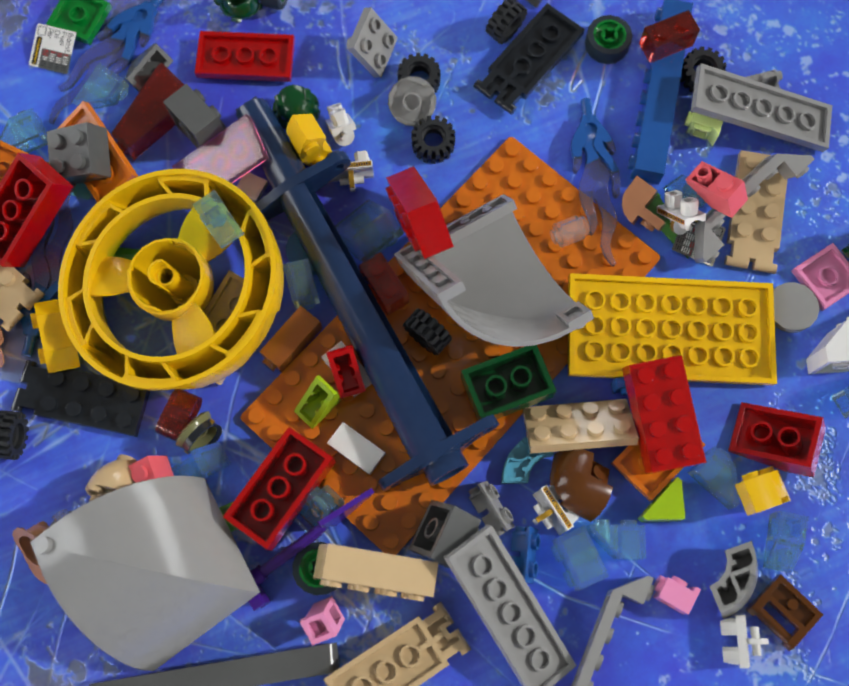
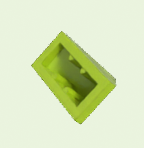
M318 375L307 389L294 412L313 429L333 410L341 399L338 392Z
M679 477L672 479L637 519L640 522L684 520L685 509L682 480Z

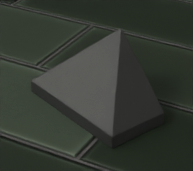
M154 43L131 61L125 79L141 95L145 96L174 60Z

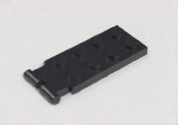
M547 3L490 65L488 69L489 75L483 81L478 79L473 87L489 99H492L496 94L497 98L494 103L512 115L517 108L515 104L521 97L526 100L582 37L585 29Z
M26 360L20 382L27 384L26 389L17 388L10 410L21 412L22 408L35 410L34 415L134 437L138 436L150 394L149 390L136 389L106 376L74 369L48 373L47 369L36 367V362Z

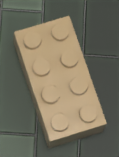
M329 543L319 544L313 578L320 579V585L341 588L342 583L348 584V590L369 593L371 587L375 588L374 594L397 597V592H401L400 598L424 602L425 596L434 597L439 562Z

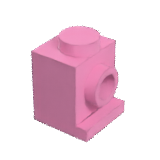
M660 575L654 583V590L656 592L653 598L680 614H689L701 589L698 587L687 588L688 583L676 576L665 578Z
M333 596L314 603L306 617L300 619L299 622L311 644L315 645L337 636L345 618Z

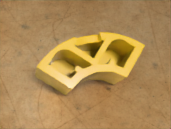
M313 114L291 116L286 133L301 161L311 167L325 159L332 150L325 140L326 136Z
M58 299L34 303L35 313L30 314L33 329L39 328L43 348L37 349L40 364L46 363L48 373L80 367L78 351L69 339L63 325Z
M773 466L742 475L743 481L735 484L747 516L791 501L779 471L774 470Z

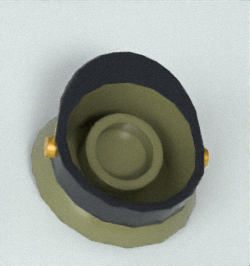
M209 411L202 412L180 433L176 439V446L183 448L187 454L202 452L218 441L222 434V428L215 423L214 419H211Z

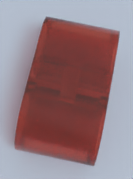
M175 389L156 424L155 432L176 441L184 428L197 416L202 405V398L185 390Z

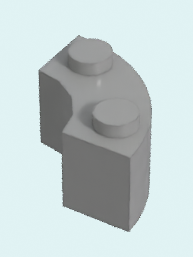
M752 541L725 550L727 558L725 573L719 581L710 586L723 619L738 612L748 602L755 590L758 579V562Z

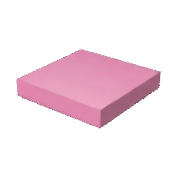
M834 243L791 270L800 284L813 291L818 299L821 311H824L849 294V262Z

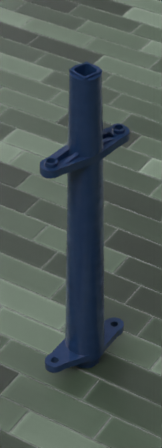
M255 96L236 109V117L272 187V190L255 204L264 215L266 221L285 212L410 457L409 461L382 477L378 483L384 492L425 473L431 486L441 483L458 474L469 465L462 452L474 441L495 429L499 423L493 414L452 434L316 194V191L350 166L351 161L344 151L335 150L330 152L322 161L305 168L267 101Z

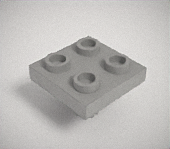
M371 7L364 8L352 37H349L347 40V49L374 78H379L384 73L398 37Z

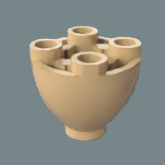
M120 454L115 461L97 470L85 487L87 494L91 496L89 502L117 489L135 484L128 466L137 462V460L131 456Z

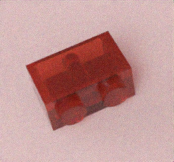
M687 10L645 27L639 45L649 63H652L693 46L700 28L690 11Z
M381 252L359 265L361 274L387 316L409 303V293Z

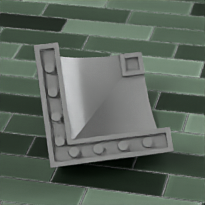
M505 194L446 225L454 247L426 259L423 258L420 251H414L412 244L394 253L395 258L406 274L462 328L472 335L494 344L517 347L542 344L558 339L574 330L581 329L586 323L594 319L592 311L579 301L575 302L570 298L543 266L514 216L513 211L517 209L515 201Z
M161 477L117 489L75 509L30 542L44 579L52 594L77 628L108 655L140 670H156L260 593L205 478Z

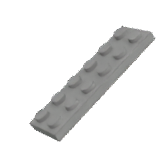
M702 63L696 68L691 106L692 112L820 152L829 149L832 105Z
M486 525L443 557L522 686H554L576 667L575 662L492 525Z

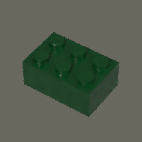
M537 345L525 346L461 370L460 378L478 421L493 414L496 419L551 399L556 393V388Z

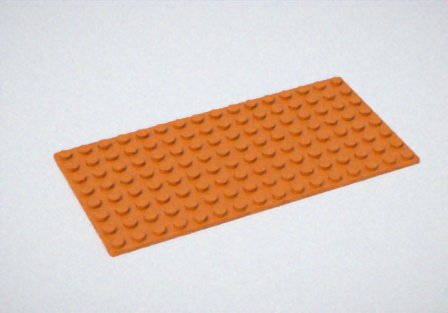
M509 137L440 208L445 223L448 225L503 194L513 199L517 207L513 213L526 239L543 266L567 295L568 276L570 273L645 277L660 260V255L514 137ZM408 241L401 250L411 245V242ZM394 256L373 277L368 286L452 434H455L478 421L461 381V370L522 347L494 344L469 333L406 274ZM417 308L429 313L433 319H437V322L442 324L444 329L452 336L450 343L438 356L423 348L403 327V323ZM336 316L241 414V420L272 449L287 428L291 427L332 456L336 463L316 490L336 509H339L372 488L375 493L346 518L383 553L397 555L415 535L431 500L444 503L523 414V409L497 419L499 425L495 429L469 445L462 452L469 465L453 477L431 486L425 473L383 492L378 481L409 461L410 457L373 384L355 398L353 396L342 398L333 410L313 429L294 412L307 389L318 375L338 392L333 373L321 358L340 341L345 346L352 345L338 316ZM568 334L546 343L537 344L552 380L568 364ZM353 347V350H354L356 359H357V360L360 362V364L362 365V363H361V361H360V359H359V357H358V355H357V353H356V351H355V349H354V347ZM342 422L386 453L371 475L327 444Z

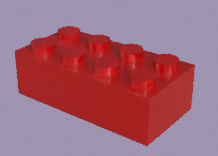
M18 152L0 183V265L2 267H25L73 188V185L42 157Z
M413 166L386 177L389 184L385 188L387 195L395 208V216L399 224H401L404 233H406L409 242H411L414 251H420L423 258L426 259L454 247L439 203L416 168Z
M682 355L632 364L622 368L645 473H655L706 463Z
M288 427L226 511L223 518L265 549L273 551L336 463L335 459L291 427Z

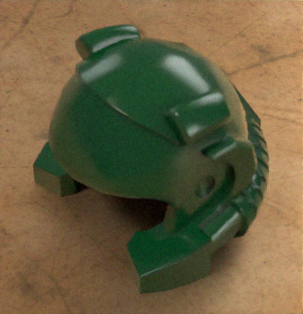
M214 0V3L220 7L223 14L231 17V21L235 23H241L242 20L254 16L258 10H262V4L259 3V0Z
M289 85L274 97L273 113L284 129H287L292 115L313 114L316 121L319 118L318 99L308 88L300 85Z

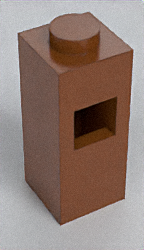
M300 306L259 351L264 358L262 363L274 372L277 369L282 373L323 329L321 322Z

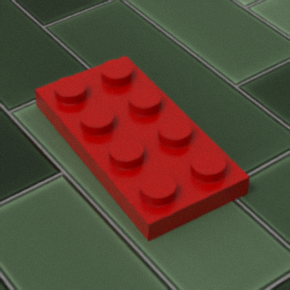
M200 31L195 75L197 78L291 82L295 37L294 35Z

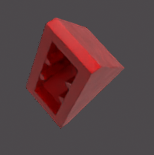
M349 345L326 352L340 399L365 392V386L353 346Z

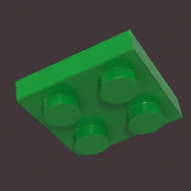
M60 0L46 25L76 32L75 40L91 45L112 6L110 2L105 0Z

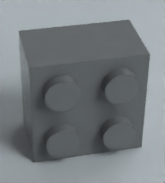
M185 84L163 101L176 127L207 157L228 140L224 131L226 126L220 120L221 114L213 105L209 107L205 103L206 100L198 89L193 91Z
M86 122L47 131L49 165L71 185L111 177L107 128Z
M431 500L408 549L430 561L439 562V565L450 569L443 557L477 533L481 520L457 506Z

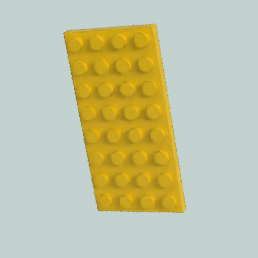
M569 274L568 296L575 302L579 301L589 308L594 319L586 323L581 329L568 333V376L620 378L624 377L622 368L628 365L682 355L688 382L770 386L777 384L773 283Z

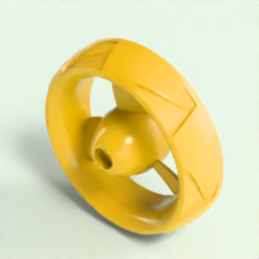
M167 169L155 171L131 179L105 195L92 207L76 228L64 253L59 273L58 301L60 314L67 335L75 349L86 362L106 377L141 390L198 389L216 383L233 374L248 361L254 351L260 346L270 330L276 313L281 307L284 288L283 262L274 234L264 215L256 204L234 184L221 177L199 170ZM191 209L182 224L178 239L163 238L154 240L143 246L132 260L114 257L116 251L126 238L145 222L171 211ZM238 236L245 263L243 287L232 314L215 333L211 322L203 312L214 294V279L209 261L224 252ZM129 292L134 302L140 308L158 319L172 321L173 341L177 354L153 357L136 354L126 349L115 338L108 325L104 312L103 297Z

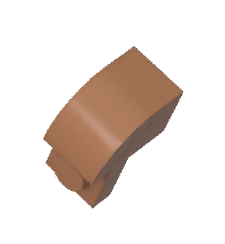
M638 176L631 182L623 195V212L631 224L634 225L641 218L643 220L640 224L652 232L656 229L660 232L666 225L665 221L647 209L657 196L658 191Z

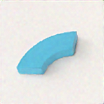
M526 436L509 453L503 466L501 484L528 483L530 471L534 464L541 459L552 457L553 452L530 454Z

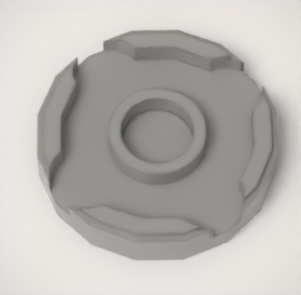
M408 76L400 79L392 87L388 97V106L393 117L398 122L406 126H414L416 123L419 124L420 119L423 118L427 121V116H432L436 108L437 98L433 87L428 81L420 77Z
M796 282L779 285L773 290L775 326L778 329L788 333H797L809 328L816 321L819 314V303L813 291L808 287Z

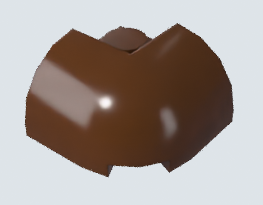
M585 449L559 451L553 457L550 485L555 487L556 493L562 500L560 504L563 507L591 522L601 514L611 497L613 487L608 485L610 469L593 461L594 453Z

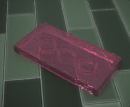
M245 114L177 162L172 168L199 170L234 183L269 158L251 116Z

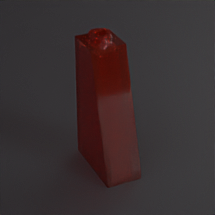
M163 63L156 67L111 133L123 154H128L133 160L138 158L175 126L163 101L185 84Z

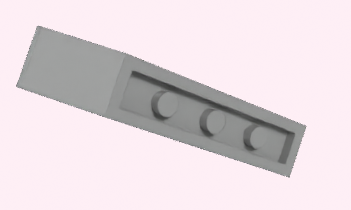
M778 153L766 157L742 179L745 182L747 196L754 195L761 188L759 184L764 179L769 180L777 172L784 179L803 176L809 170L808 165L815 159L812 155ZM713 208L706 213V221L702 222L699 220L695 224L693 260L696 263L712 262L719 256V250L724 246L723 242L713 231L725 222L723 218L726 215Z
M643 576L608 590L571 686H593L594 683L590 680L594 670L599 671L602 665L604 655L601 654L604 643L608 645L614 633V629L611 628L614 617L619 618L624 607V602H621L622 597L636 604H644L645 600L649 601L655 586L651 585L653 577Z

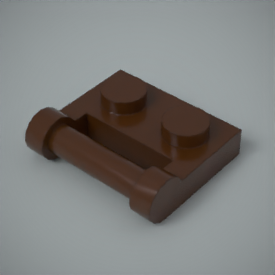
M781 574L776 575L759 596L746 608V611L751 616H756L782 641V645L788 651L794 649L824 615ZM767 603L795 628L791 634L763 608Z

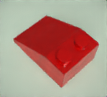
M741 402L728 451L785 472L814 478L826 431L824 418Z

